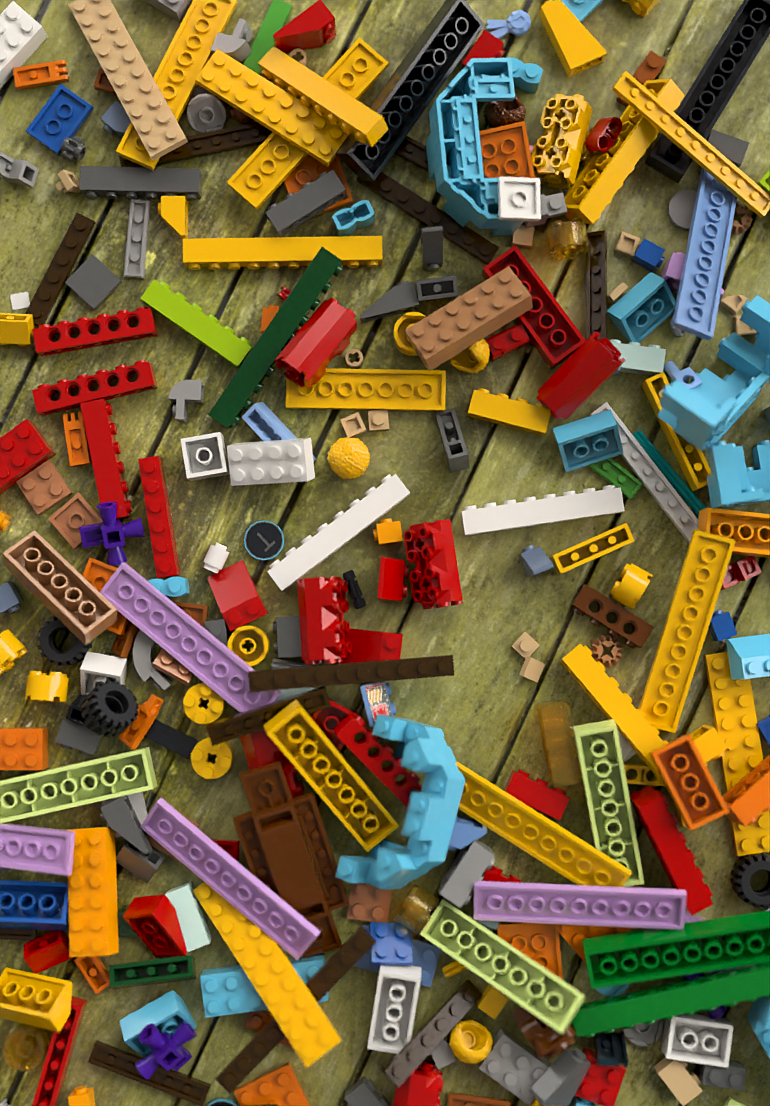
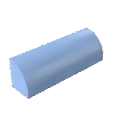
M264 402L255 403L242 416V419L263 441L297 439Z

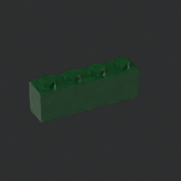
M192 955L109 965L110 987L121 989L196 979L195 958Z

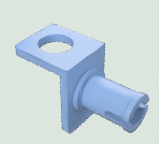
M669 361L664 365L663 370L672 379L671 385L676 380H679L690 389L702 384L700 378L690 367L680 371L673 361ZM689 377L694 380L692 384H688Z

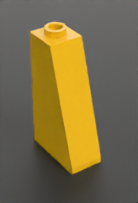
M548 0L542 4L539 17L568 78L604 62L607 54L606 50L561 0Z

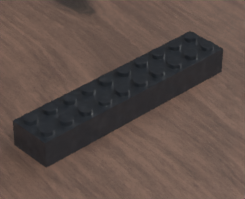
M446 0L370 105V109L383 117L388 127L385 134L373 147L366 143H360L353 134H350L337 151L336 155L362 181H375L485 26L465 0Z
M770 0L743 1L675 112L676 115L705 140L770 35ZM662 133L645 164L679 183L693 159Z

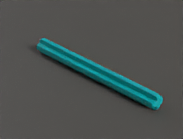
M637 430L633 434L634 438L699 517V511L705 509L706 506L641 430Z

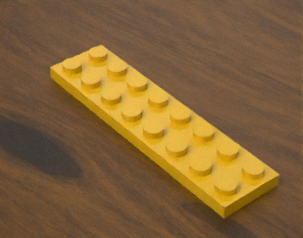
M219 49L215 51L195 78L196 84L328 167L336 157L339 148L349 136L343 131L341 126L338 124L333 125L326 116L318 115L313 108L306 107L300 100Z
M326 368V373L319 382L309 388L299 387L286 378L287 409L445 411L446 370Z

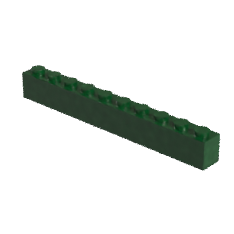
M324 247L320 248L208 415L226 428L237 426L241 420L239 415L243 409L245 411L248 410L253 402L250 399L254 393L258 394L263 388L264 384H262V381L265 377L269 378L274 372L275 358L296 335L298 328L309 319L307 315L311 309L315 311L321 301L318 299L322 293L326 294L332 286L330 281L333 277H338L344 267L341 266L343 264L341 259Z

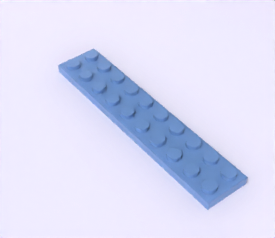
M701 167L672 327L709 341L714 334L737 197Z

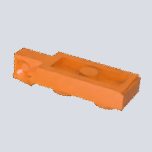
M151 694L147 702L139 704L137 709L139 713L136 716V720L120 734L118 739L129 748L136 750L156 719L164 700L159 696Z

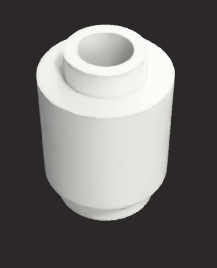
M217 542L215 546L211 545L203 561L205 562L203 567L218 574L229 555V552L226 551L227 547Z

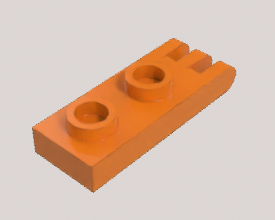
M59 60L13 68L15 87L17 90L68 82L69 76L66 75L68 70L67 68H62L67 66L66 61Z
M78 411V420L75 412L70 413L71 421H69L67 413L63 414L70 466L76 467L91 464L82 411Z

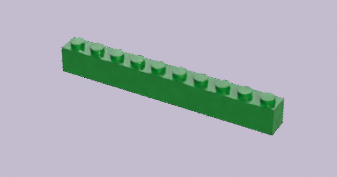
M770 962L582 1003L572 1019L577 1037L584 1036L588 1038L598 1032L611 1033L621 1027L629 1029L639 1023L647 1025L662 1018L670 1020L680 1014L689 1016L703 1009L705 1011H712L721 1005L729 1007L736 1005L739 1001L753 1002L758 997H770Z

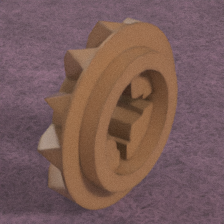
M738 202L736 203L734 214L743 216L739 220L740 223L737 220L733 221L731 234L734 235L747 231L753 220L751 211L747 209L746 205H741Z
M601 635L591 645L590 650L593 653L591 656L596 662H601L604 667H611L621 659L623 647L620 641L612 635ZM602 645L605 647L613 645L612 649L610 650V653L613 657L607 654L602 655V652L604 651Z

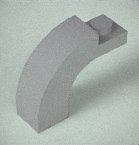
M140 630L133 646L135 668L144 682L153 678L152 683L159 690L162 688L168 690L173 683L161 671L152 667L154 650L157 643Z

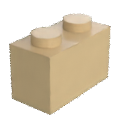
M665 1057L654 1068L682 1106H685L703 1092L698 1085L701 1081L694 1072L690 1074L687 1071L686 1067L688 1064L686 1061L667 1059Z

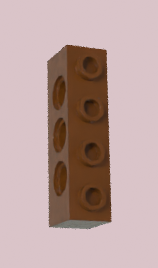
M586 584L581 586L570 604L574 607L573 611L582 617L584 614L591 618V623L598 627L603 625L608 629L607 633L615 638L618 636L625 639L624 643L633 649L635 647L642 648L654 629L647 622ZM592 601L598 604V610L595 613L589 610V604ZM609 612L615 615V621L611 624L606 620V615ZM626 623H630L632 626L630 634H626L623 630Z

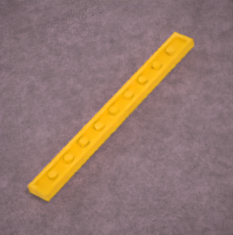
M627 71L622 73L611 90L760 218L767 214L770 209V195Z

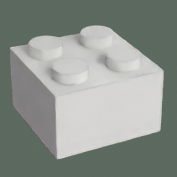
M221 432L181 439L188 480L195 481L230 475L224 437Z

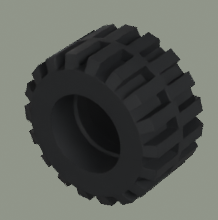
M52 617L50 621H45L43 623L44 627L39 629L41 635L37 636V641H40V645H37L38 650H42L40 654L42 657L47 658L46 661L57 666L74 665L77 662H81L93 645L90 642L85 645L74 635L75 644L69 652L60 651L56 645V635L61 629L67 627L57 617Z
M111 680L101 682L83 699V705L81 706V711H83L81 714L82 718H85V724L91 727L90 730L93 732L96 731L97 735L102 736L104 734L108 738L110 736L116 737L136 720V716L139 713L137 710L139 708L138 703L135 702L137 700L136 697L131 694L132 691L130 689H126L124 684L119 685L117 681L112 683Z
M760 853L746 855V858L740 857L739 860L741 862L739 864L735 862L733 865L736 867L735 871L731 870L733 878L730 880L734 885L732 887L733 890L750 906L752 905L755 908L761 906L763 909L768 908V905H770V857ZM758 870H766L768 874L766 886L761 890L752 891L750 887L751 876Z

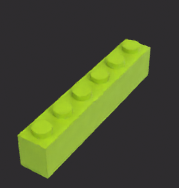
M154 279L141 296L142 302L239 369L251 352L252 343L244 337L240 339L235 336L236 332L227 325L225 327L219 325V320L213 315L209 314V316H206L202 313L203 309L197 304L193 303L191 305L186 302L187 298L181 293L177 292L175 294L170 291L171 287L161 280L159 283Z

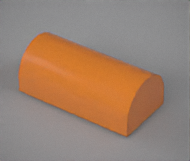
M99 956L77 957L74 959V962L95 994L110 986L109 972Z

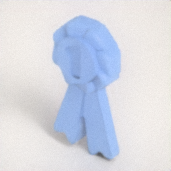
M523 10L514 11L507 20L488 19L486 29L487 31H493L490 34L498 39L508 33H512L515 36L524 35L531 27L530 16Z

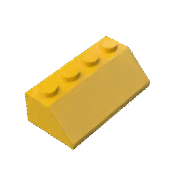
M6 967L0 976V1018L60 1032L70 1015L72 982Z

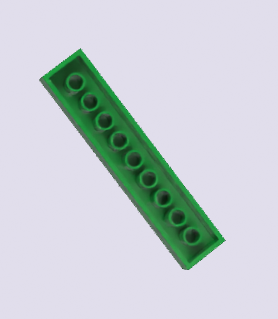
M770 910L684 923V930L650 928L582 939L591 989L770 962Z

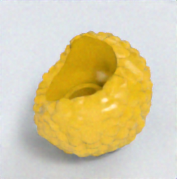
M481 339L450 358V363L456 369L463 370L464 372L478 373L488 364L490 356L489 345L485 339Z
M339 438L331 445L327 460L331 469L340 478L352 479L364 474L370 463V453L366 445L359 438Z
M470 1019L457 1023L452 1028L449 1037V1046L454 1056L461 1062L469 1064L483 1061L490 1053L493 1043L490 1031L482 1024Z

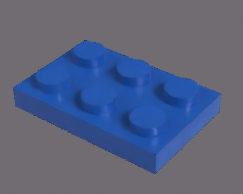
M60 84L26 129V132L60 156L63 152L61 150L63 141L67 137L73 138L94 108Z

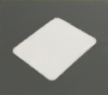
M28 292L10 295L13 310L29 307Z

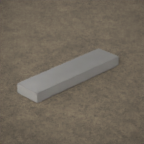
M130 199L124 278L142 280L145 278L151 212L150 200Z

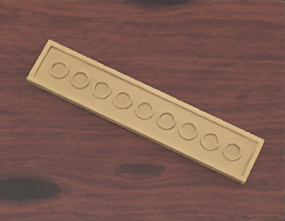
M76 0L68 4L152 161L187 143L188 141L111 0Z

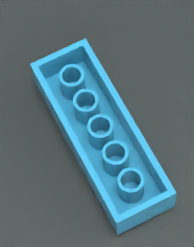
M324 953L304 959L301 956L298 960L288 958L304 983L325 964ZM241 965L203 970L200 979L205 1018L268 1009ZM329 992L319 1002L328 1001Z

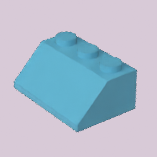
M650 272L610 307L607 313L613 325L629 342L639 343L675 311L676 301L666 280Z
M611 409L553 428L566 472L624 454L618 426Z
M770 633L726 639L731 679L770 676Z
M174 990L163 994L160 998L147 1003L141 1009L128 1014L127 1017L120 1020L124 1042L143 1058L152 1053L150 1046L139 1041L140 1032L146 1025L155 1024L161 1034L166 1031L171 1036L183 1020H186L193 1029L197 1028V1024L185 1002Z

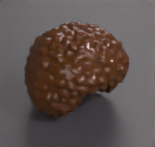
M515 95L513 101H490L483 111L487 125L490 128L524 121L526 109L519 97Z

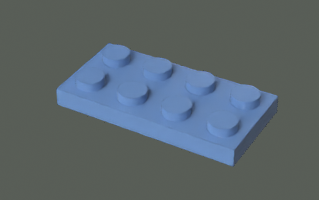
M363 924L362 927L369 933V925ZM411 937L412 966L422 967L420 985L431 987L441 949L433 943ZM370 949L354 965L378 973L380 970V965H371Z

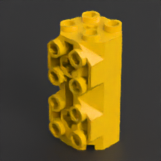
M555 94L554 98L549 99L543 108L540 123L544 130L542 136L534 145L531 156L535 178H539L542 185L543 181L548 183L547 187L568 189L570 185L572 187L575 183L593 110L589 103L584 101L585 98L582 95L564 96L562 94Z

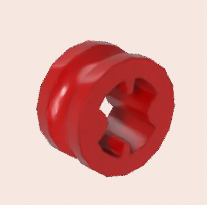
M282 286L281 292H278L276 295L285 302L291 291Z

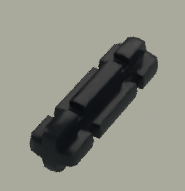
M350 570L343 573V578L348 583L351 599H354L355 609L365 607L366 602L361 597L363 594L358 581L354 579L356 578L354 571Z

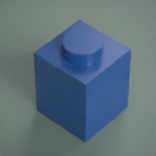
M644 238L631 261L652 272L655 267L660 268L665 257L662 255L665 249Z
M721 609L713 612L709 624L713 641H721L738 635L729 612H722Z

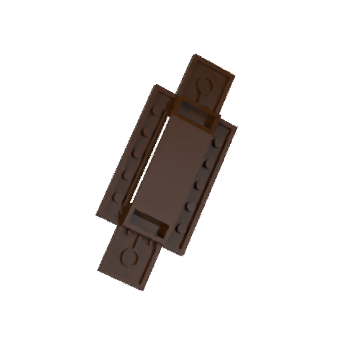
M280 761L240 773V779L252 811L234 816L233 822L251 873L320 931L318 936L302 954L303 959L340 948L342 941L331 911L348 906L350 902L342 879L336 877L338 866L313 792L293 798Z

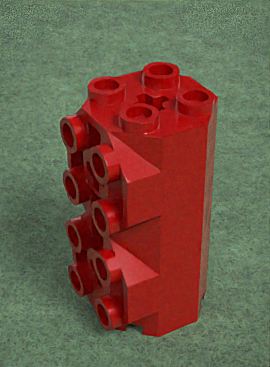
M334 298L324 300L275 358L276 367L279 370L283 368L285 370L284 376L299 387L309 388L317 384L326 373L325 367L334 357L341 355L350 344V337L357 330V322L354 319L356 317L355 313L348 308L345 309L340 306L339 302Z
M598 332L593 333L537 391L539 394L536 397L542 405H547L551 409L550 413L557 420L569 418L626 361L624 358L620 359V351L607 338H598L601 335Z
M451 519L411 525L409 530H406L404 533V543L407 559L416 564L415 570H412L410 573L413 599L415 602L422 604L423 610L435 608L434 604H436V608L450 606L449 602H451V606L463 604Z
M336 576L330 578L297 579L302 661H305V665L343 662V658H346L347 653H351L352 650L351 642L348 638L350 623L343 618L344 613L349 611V604L346 601L347 582L342 581L341 577Z
M265 729L240 737L249 770L280 761L292 797L295 798L303 795L305 790L302 780L298 781V769L266 733Z
M424 1060L399 1087H395L393 1106H440L441 1100H439L440 1093L438 1092L443 1090L442 1072H439V1069L435 1067V1062Z

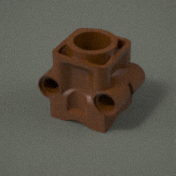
M519 1007L512 1012L521 1031L529 1043H531L540 1059L546 1058L549 1061L575 1043L574 1038L577 1034L570 1024L565 1033L562 1034L524 1007Z

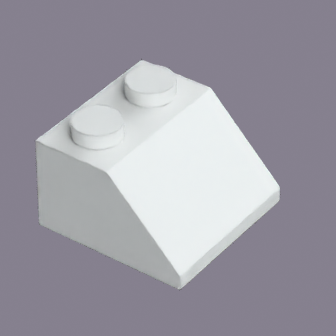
M87 651L80 668L81 695H88L99 683L106 682L107 680H111L112 683L117 681L119 685H125L127 659Z

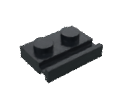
M624 1032L596 1033L593 1039L597 1064L616 1067L620 1064L627 1068L628 1055Z

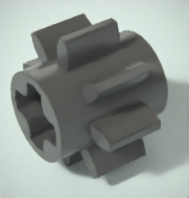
M74 135L72 139L67 137L62 143L61 150L64 152L63 155L71 162H74L75 158L81 160L86 153V147L83 146L85 143L82 142L81 138Z

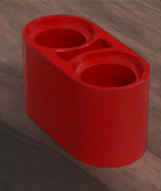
M618 117L600 119L586 138V149L592 153L608 151L622 131V121Z

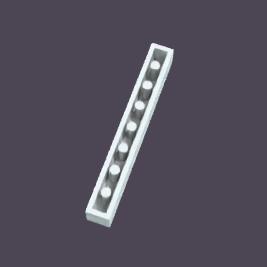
M389 474L380 481L382 485L378 488L374 486L365 492L366 497L361 501L359 499L353 501L349 505L350 509L345 513L343 511L337 513L333 517L334 521L329 525L325 523L317 529L319 533L315 536L309 535L301 541L303 545L298 549L293 547L286 552L285 555L287 557L281 562L279 559L269 566L270 570L267 572L279 588L285 591L297 582V579L302 578L407 498L410 492L396 474L393 476Z
M615 485L603 486V490L595 491V488L583 489V493L576 494L575 491L563 492L564 496L556 497L555 494L544 495V499L536 500V497L524 498V502L516 503V500L504 501V505L496 506V502L484 504L485 508L478 509L476 505L464 507L465 511H461L464 536L622 513L625 510L621 487L615 488Z

